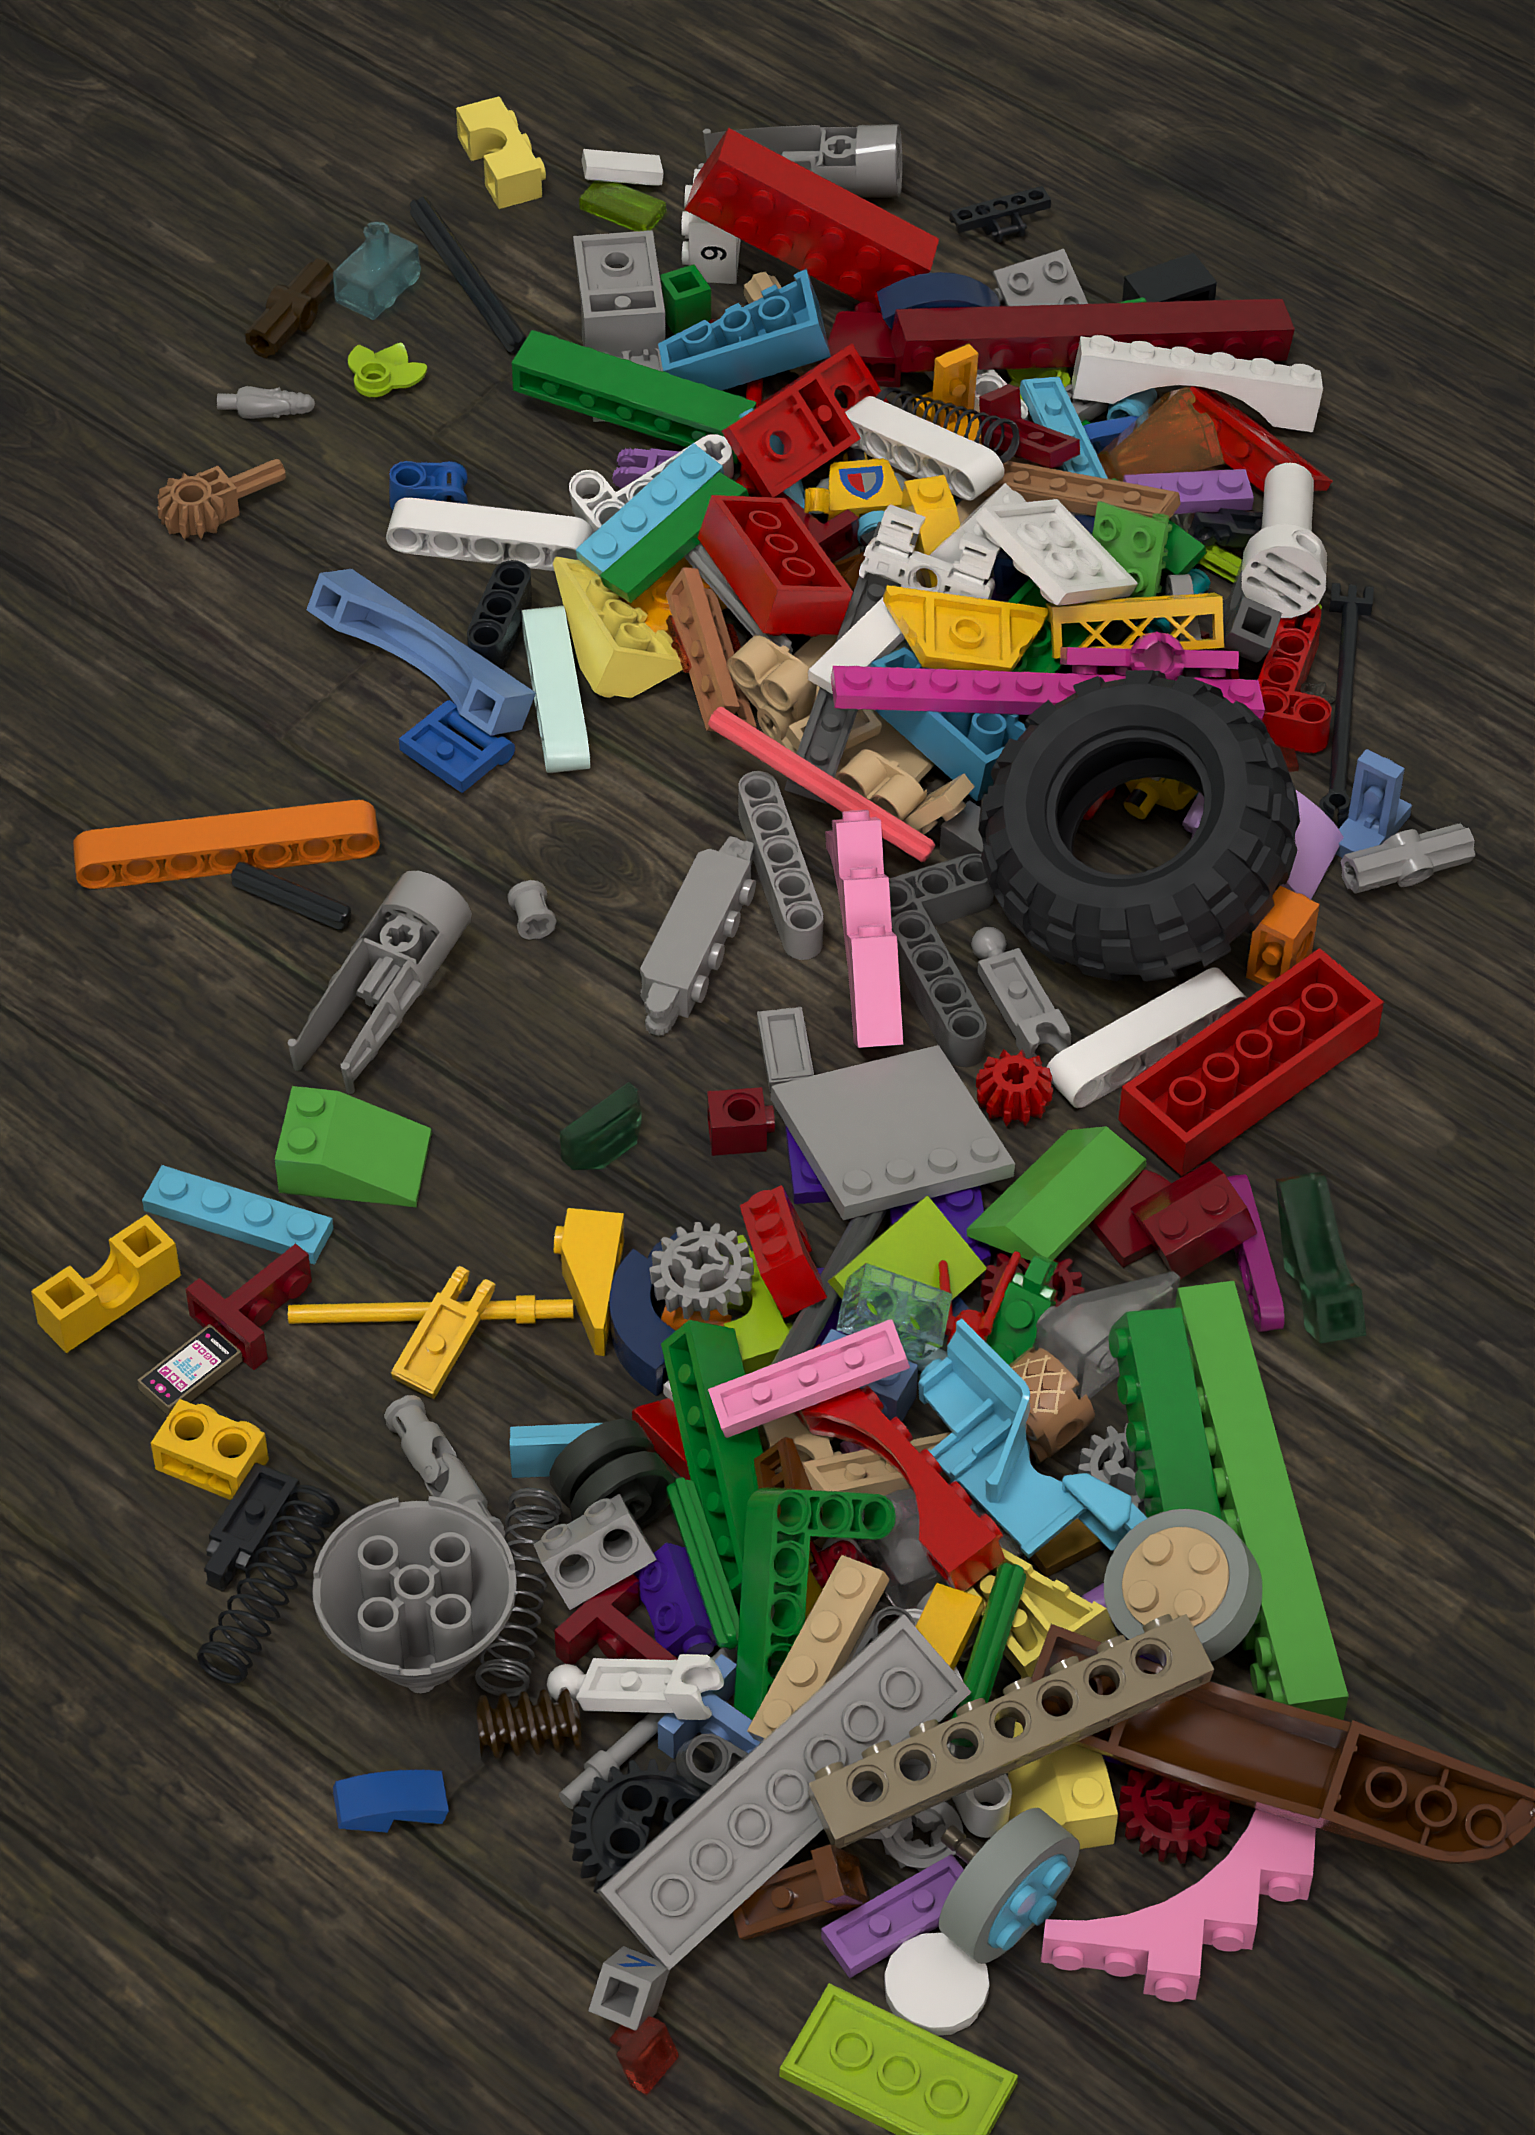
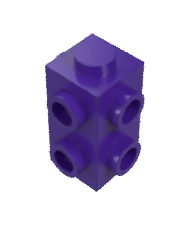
M666 1542L654 1552L657 1560L634 1573L639 1579L641 1600L647 1608L655 1630V1640L674 1656L679 1657L680 1654L709 1655L717 1643L685 1547Z

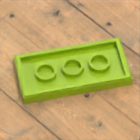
M830 1983L782 2063L779 2077L896 2135H989L1018 2080V2075Z

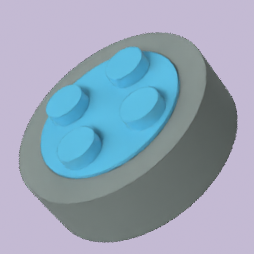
M1040 1808L1028 1809L1011 1819L982 1848L970 1838H966V1835L956 1826H950L943 1833L940 1841L950 1850L956 1851V1855L968 1865L955 1882L942 1907L939 1918L940 1931L978 1963H987L998 1958L1012 1948L1034 1925H1041L1052 1914L1057 1905L1055 1899L1066 1884L1076 1864L1080 1850L1078 1839Z

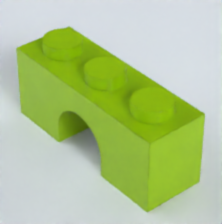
M744 1235L737 1236L738 1244L747 1243ZM750 1248L749 1255L750 1258H753L754 1275L751 1276L752 1290L742 1291L743 1303L740 1306L731 1302L727 1303V1309L741 1311L745 1316L724 1323V1327L735 1329L745 1375L772 1364L793 1326L791 1322L785 1324L778 1306L759 1273L754 1252Z

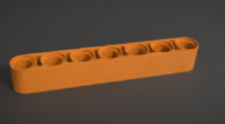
M349 800L95 829L80 833L73 841L76 880L81 886L89 889L231 874L239 862H245L262 870L362 859L375 854L380 846L375 808L371 803L364 800Z

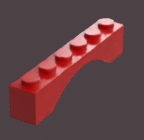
M866 1385L862 1389L856 1388L794 1412L793 1414L811 1434L836 1437L858 1444L882 1457L902 1475L916 1495L920 1517L919 1541L928 1563L950 1587L966 1591L1005 1560L999 1544L1003 1534L995 1522L986 1513L978 1517L970 1508L973 1502L963 1487L957 1481L948 1484L941 1477L940 1474L943 1470L935 1457L925 1448L921 1452L917 1451L910 1443L913 1441V1437L909 1430L896 1416L889 1420L881 1412L884 1406L869 1386Z

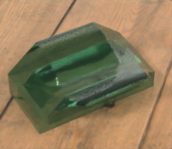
M630 1082L626 1083L560 1131L561 1160L572 1170L603 1169L635 1146L638 1142L642 1122L638 1089Z

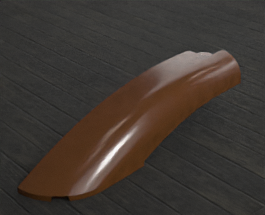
M1051 1624L1031 1677L1032 1681L1035 1682L1051 1675L1049 1669L1064 1659L1077 1656L1079 1661L1098 1654L1096 1648L1102 1642ZM1142 1657L1135 1659L1138 1668L1146 1674H1157L1163 1670L1161 1664ZM1097 1675L1089 1680L1091 1689L1099 1695H1110L1117 1690L1114 1681L1105 1675ZM1211 1681L1073 1743L1139 1769L1260 1811L1434 1862L1464 1864L1492 1858L1512 1848L1535 1827V1788L1354 1720L1348 1722ZM1050 1696L1042 1701L1044 1710L1052 1716L1060 1717L1070 1711L1068 1703L1061 1697Z

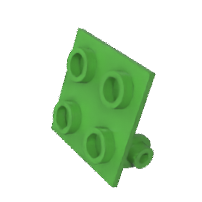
M1098 501L1092 536L1138 583L1135 590L1127 598L1156 596V593L1161 592L1162 569L1166 566V562L1162 560V557L1168 554V549L1164 548V545L1167 544L1168 532L1172 530V525L1169 524V516L1155 513L1150 518Z

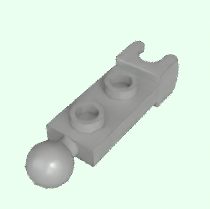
M983 927L976 931L972 938L971 946L973 953L981 959L978 961V974L1015 1036L1016 1046L1019 1051L1023 1048L1026 1058L1029 1059L1037 1056L1035 1050L1040 1044L1051 1045L1057 1053L1071 1046V1031L1060 1010L1055 1009L1021 950L1017 948L1004 952L1007 943L1004 934L999 929Z

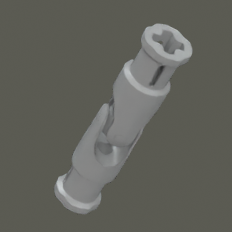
M407 1395L392 1402L384 1414L386 1425L390 1431L398 1433L401 1438L403 1452L414 1469L422 1476L425 1486L431 1495L453 1500L477 1511L489 1520L504 1538V1525L500 1519L492 1517L487 1510L488 1501L464 1464L457 1458L456 1452L438 1424L430 1422L425 1415L426 1410L421 1398L415 1395Z

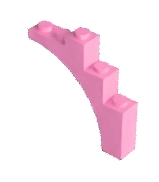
M869 810L842 812L843 819L832 820L833 831H826L825 835L826 849L834 869L842 915L849 976L853 1039L858 1048L903 1044L897 935L892 932L889 877L884 874L881 820L877 817H870Z
M1256 1809L1248 1828L1227 1857L1199 1882L1165 1902L1127 1915L1087 1921L1045 1919L1041 1963L1053 1964L1062 1970H1078L1081 1967L1105 1970L1107 1973L1119 1977L1141 1974L1145 1975L1143 1994L1156 1995L1157 1998L1167 2002H1179L1184 1999L1196 2000L1200 1979L1202 1944L1213 1945L1222 1951L1252 1950L1257 1927L1259 1894L1269 1895L1271 1898L1283 1902L1296 1899L1308 1900L1313 1878L1316 1828Z

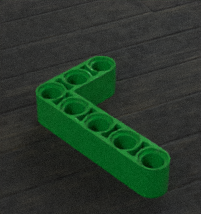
M765 1487L755 1491L749 1498L746 1508L734 1708L751 1720L754 1719L805 1624L810 1536L857 1539L884 1538L893 1529L896 1519L895 1508L886 1496L859 1492ZM780 1504L781 1513H780V1517L778 1518V1517H777V1509H778V1505ZM823 1507V1516L820 1520V1510ZM864 1509L865 1517L864 1521L862 1522V1513ZM777 1554L778 1563L776 1569H774V1559ZM774 1605L775 1613L771 1620V1609ZM770 1656H771V1662H772V1663H771V1667H770V1669H769V1671H768V1666H767V1664H768V1660H769V1658H770Z

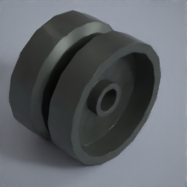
M627 1419L604 1422L582 1433L570 1442L556 1457L549 1472L550 1484L561 1502L571 1509L573 1520L584 1515L586 1509L593 1503L601 1499H612L620 1494L640 1529L656 1519L669 1505L670 1501L666 1492L667 1486L674 1483L676 1479L665 1461L654 1452V1445L643 1428L636 1421ZM615 1529L610 1531L604 1537V1541L612 1542L619 1539L625 1530Z

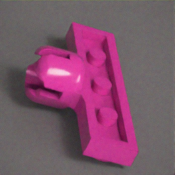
M1159 632L1144 634L1135 641L1131 649L1060 648V664L1072 665V673L1098 674V666H1115L1114 674L1126 675V670H1154L1164 673L1166 679L1174 680L1180 675L1183 676V668H1200V676L1225 677L1226 668L1238 669L1239 651L1184 650L1179 640L1175 637Z

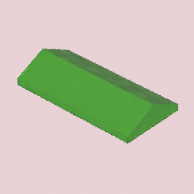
M1107 1126L1067 1130L967 1228V1236L1011 1254L1018 1251L1022 1258L1029 1261L1032 1260L1034 1255H1042L1050 1260H1054L1146 1167V1158Z

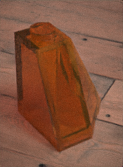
M1189 387L1165 393L1097 454L1108 479L1112 480L1115 478L1123 482L1124 475L1195 472L1225 463L1214 422L1207 413L1200 414L1191 404L1195 403V396Z

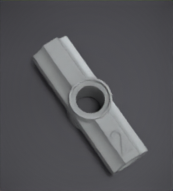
M1461 823L1419 834L1415 829L1405 830L1389 837L1381 845L1345 854L1340 861L1342 866L1341 876L1347 889L1353 890L1355 894L1396 882L1400 887L1412 886L1424 881L1436 871L1471 862L1475 857V840L1470 829L1463 827Z

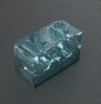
M865 1263L846 1279L836 1330L851 1335L892 1319L907 1360H923L943 1346L952 1293ZM867 1302L871 1303L874 1306L877 1315L873 1314L870 1311V1309L867 1306ZM910 1317L916 1320L920 1330L913 1326Z

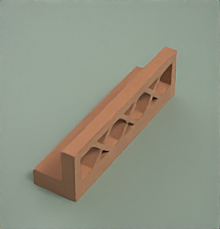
M683 567L665 594L706 731H714L709 727L708 722L718 707H723L733 714L737 711L740 719L756 728L749 700L735 683L727 668V660L734 655V650L717 594L712 589L704 588L698 569Z

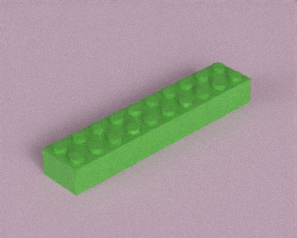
M1227 1281L1180 1287L1177 1289L1174 1308H1181L1222 1520L1235 1531L1251 1551L1259 1566L1262 1578L1260 1609L1253 1626L1241 1641L1243 1650H1251L1254 1663L1250 1665L1253 1690L1255 1694L1262 1693L1263 1698L1344 1720L1349 1696L1235 1282Z

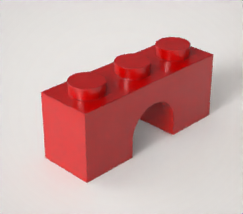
M780 1185L772 1190L760 1191L754 1194L747 1202L741 1204V1212L759 1273L783 1317L786 1318L827 1298L820 1273L809 1255L812 1248L806 1229L783 1186Z

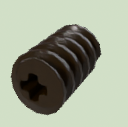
M567 1687L560 1689L557 1703H553L547 1689H541L536 1705L532 1704L526 1691H521L516 1707L512 1706L506 1693H501L496 1709H492L486 1695H480L476 1710L481 1759L487 1745L490 1746L494 1757L501 1759L505 1744L508 1743L515 1756L522 1757L525 1743L530 1741L535 1754L542 1755L545 1742L548 1739L551 1740L555 1751L562 1753L566 1738L568 1737L571 1738L576 1750L582 1751L578 1700L573 1701Z

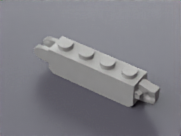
M730 836L719 851L707 849L698 852L640 967V974L642 976L641 998L645 1003L646 1013H648L645 1027L649 1034H653V1036L658 1035L659 1037L669 1033L678 1015L688 1018L695 1002L702 1003L709 985L708 976L712 969L718 970L722 963L725 951L724 943L727 937L733 938L738 930L741 917L740 910L743 905L749 906L754 897L756 881L751 879L754 843Z

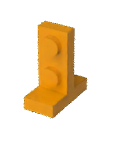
M967 344L935 358L933 391L921 396L931 397L934 400H941L945 403H952L955 406H963L968 410L974 409L978 352L970 344ZM923 402L919 404L916 416L922 418L925 410ZM934 405L928 410L926 418L931 423L935 416ZM945 408L939 413L936 425L942 428L946 419ZM956 412L952 413L949 417L946 428L951 432H954L957 422ZM967 415L961 419L957 434L963 437L968 425ZM978 418L971 424L968 434L969 440L974 441L979 429ZM980 435V437H979V443L982 445V443H981V435Z

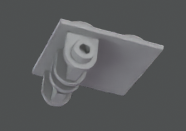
M1064 249L993 271L998 284V288L993 289V292L998 296L999 303H1003L1005 306L1088 304Z

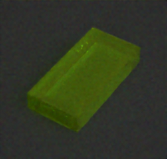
M594 181L579 198V208L634 231H650L666 213V202L617 182Z

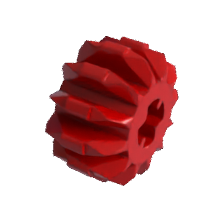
M1023 1048L1017 1055L1013 1056L1005 1049L999 1055V1059L988 1056L984 1063V1069H980L976 1077L979 1107L987 1108L986 1112L989 1120L1000 1116L1003 1117L1006 1127L1012 1120L1016 1119L1024 1126L1030 1120V1116L1041 1119L1045 1112V1106H1049L1053 1098L1050 1068L1042 1067L1040 1055L1029 1059L1026 1058Z

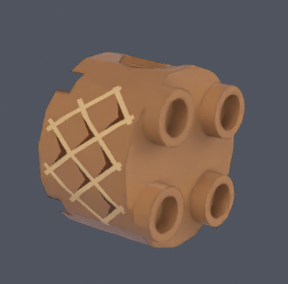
M1030 1347L1009 1366L1026 1382L1030 1390V1413L1026 1421V1439L1030 1445V1459L1040 1464L1047 1457L1053 1456L1094 1421L1095 1413L1087 1394L1078 1399L1073 1389L1079 1385V1382L1072 1373L1047 1350L1039 1348L1035 1351L1034 1347Z

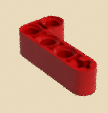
M1318 605L1305 614L1293 618L1280 619L1271 648L1267 653L1258 678L1265 707L1262 722L1266 725L1270 737L1278 747L1304 753H1316L1326 748L1329 743L1332 707L1330 703L1319 696L1302 693L1319 645L1322 611Z

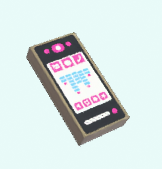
M209 1324L137 1380L138 1388L164 1413L169 1415L179 1399L190 1403L243 1361L242 1353Z

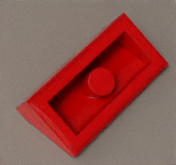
M667 1398L633 1409L632 1420L636 1421L643 1428L653 1443L654 1450L681 1477H684L685 1480H691L674 1402Z

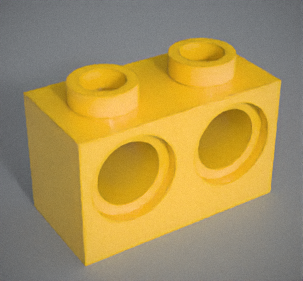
M182 1399L178 1400L151 1442L155 1470L229 1500H232L253 1465L259 1463L265 1466L269 1460L265 1433L261 1432L255 1425L246 1421L236 1422L219 1415L207 1405H194ZM188 1438H197V1439L190 1440V1441H187V1440H186V1439H188ZM231 1455H240L235 1458H227Z

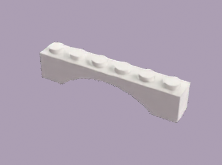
M1095 335L1091 338L1080 337L1072 376L1073 398L1114 404L1132 394L1151 388L1173 385L1201 386L1222 391L1244 401L1258 411L1273 427L1313 432L1323 392L1320 370H1315L1309 365H1279L1264 358H1255L1252 361L1237 359L1230 354L1216 352L1212 355L1195 353L1186 347L1160 348L1154 347L1145 341H1134L1132 343L1118 342L1103 335Z

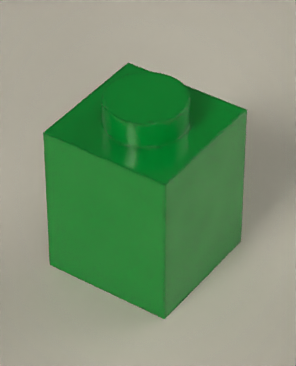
M695 264L659 275L665 309V322L674 335L703 320L711 324V288Z

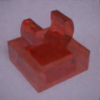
M648 2016L636 2031L620 2025L609 2038L611 2043L621 2048L616 2056L630 2086L646 2095L679 2057L665 2023L651 2016Z

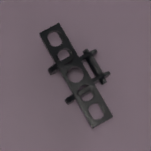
M1040 186L950 211L949 220L951 223H955L957 233L981 227L986 236L991 235L997 243H1002L1003 236L1017 233L1019 237H1024L1027 226L1026 223H1023L1022 216L1051 208V198L1044 187ZM1001 204L1005 205L1006 209L997 210L994 206ZM1010 215L1011 226L1000 228L996 219Z

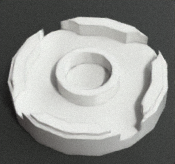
M943 1933L920 1934L903 1942L891 1955L884 1975L886 2002L894 2015L934 2035H952L969 2027L978 2018L979 2012L983 2009L989 1994L987 1966L985 1963L976 1962Z

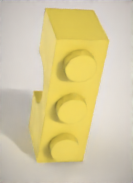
M499 96L457 107L458 139L471 161L484 158L485 186L498 209L541 198L542 181L546 179L545 167L541 158H535L527 134H521L513 110H507Z

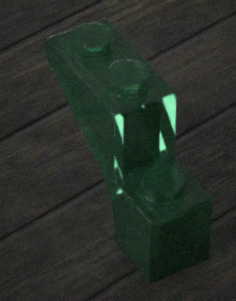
M1317 1172L1275 1179L1284 1269L1300 1283L1304 1328L1319 1343L1366 1336L1362 1289L1354 1282L1344 1258L1324 1174Z

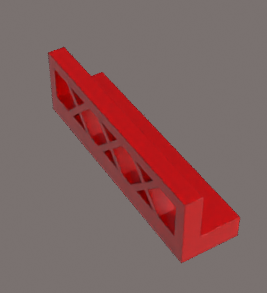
M1191 386L1169 419L1233 469H1246L1249 481L1263 492L1268 472L1275 466L1283 463H1296L1304 466L1314 479L1315 491H1327L1333 482L1213 389Z

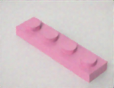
M890 1319L712 1387L708 1391L725 1437L728 1438L909 1369L910 1365L893 1320Z

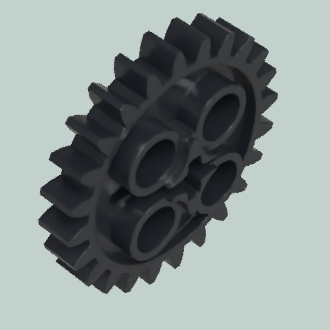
M650 1759L647 1771H641L636 1762L631 1760L629 1761L626 1775H623L620 1770L612 1766L610 1767L607 1781L596 1776L593 1779L591 1792L582 1791L579 1807H575L571 1821L573 1825L569 1842L574 1844L572 1860L583 1862L580 1873L581 1878L597 1876L593 1890L594 1893L598 1894L597 1890L646 1847L658 1802L665 1801L667 1803L661 1827L662 1832L705 1793V1791L691 1784L683 1777L676 1775V1762H671L666 1772L658 1770L655 1759ZM627 1807H637L642 1811H633ZM615 1849H624L629 1851L630 1854H621L616 1852Z

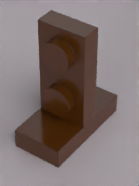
M829 1844L811 1850L812 1860L777 1871L732 1912L739 1938L746 1941L839 1909L851 1912L870 1901L859 1858Z

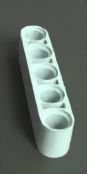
M555 606L522 610L524 642L532 690L536 692L534 702L546 772L555 773L590 769L588 737L565 607Z

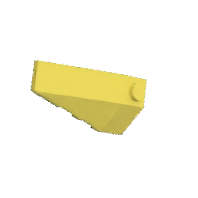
M555 557L553 567L565 607L578 663L591 689L595 693L607 698L614 696L633 698L685 668V658L674 640L664 630H657L655 633L645 623L648 615L640 607L632 608L619 599L620 596L605 587L601 578L580 560Z
M1015 1722L1013 1738L1023 1732L1022 1725L1018 1722ZM1071 1744L1008 1773V1779L1012 1788L1008 1822L1028 1809L1040 1808L1078 1839L1080 1849L1114 1844L1118 1812L1102 1754L1076 1744Z

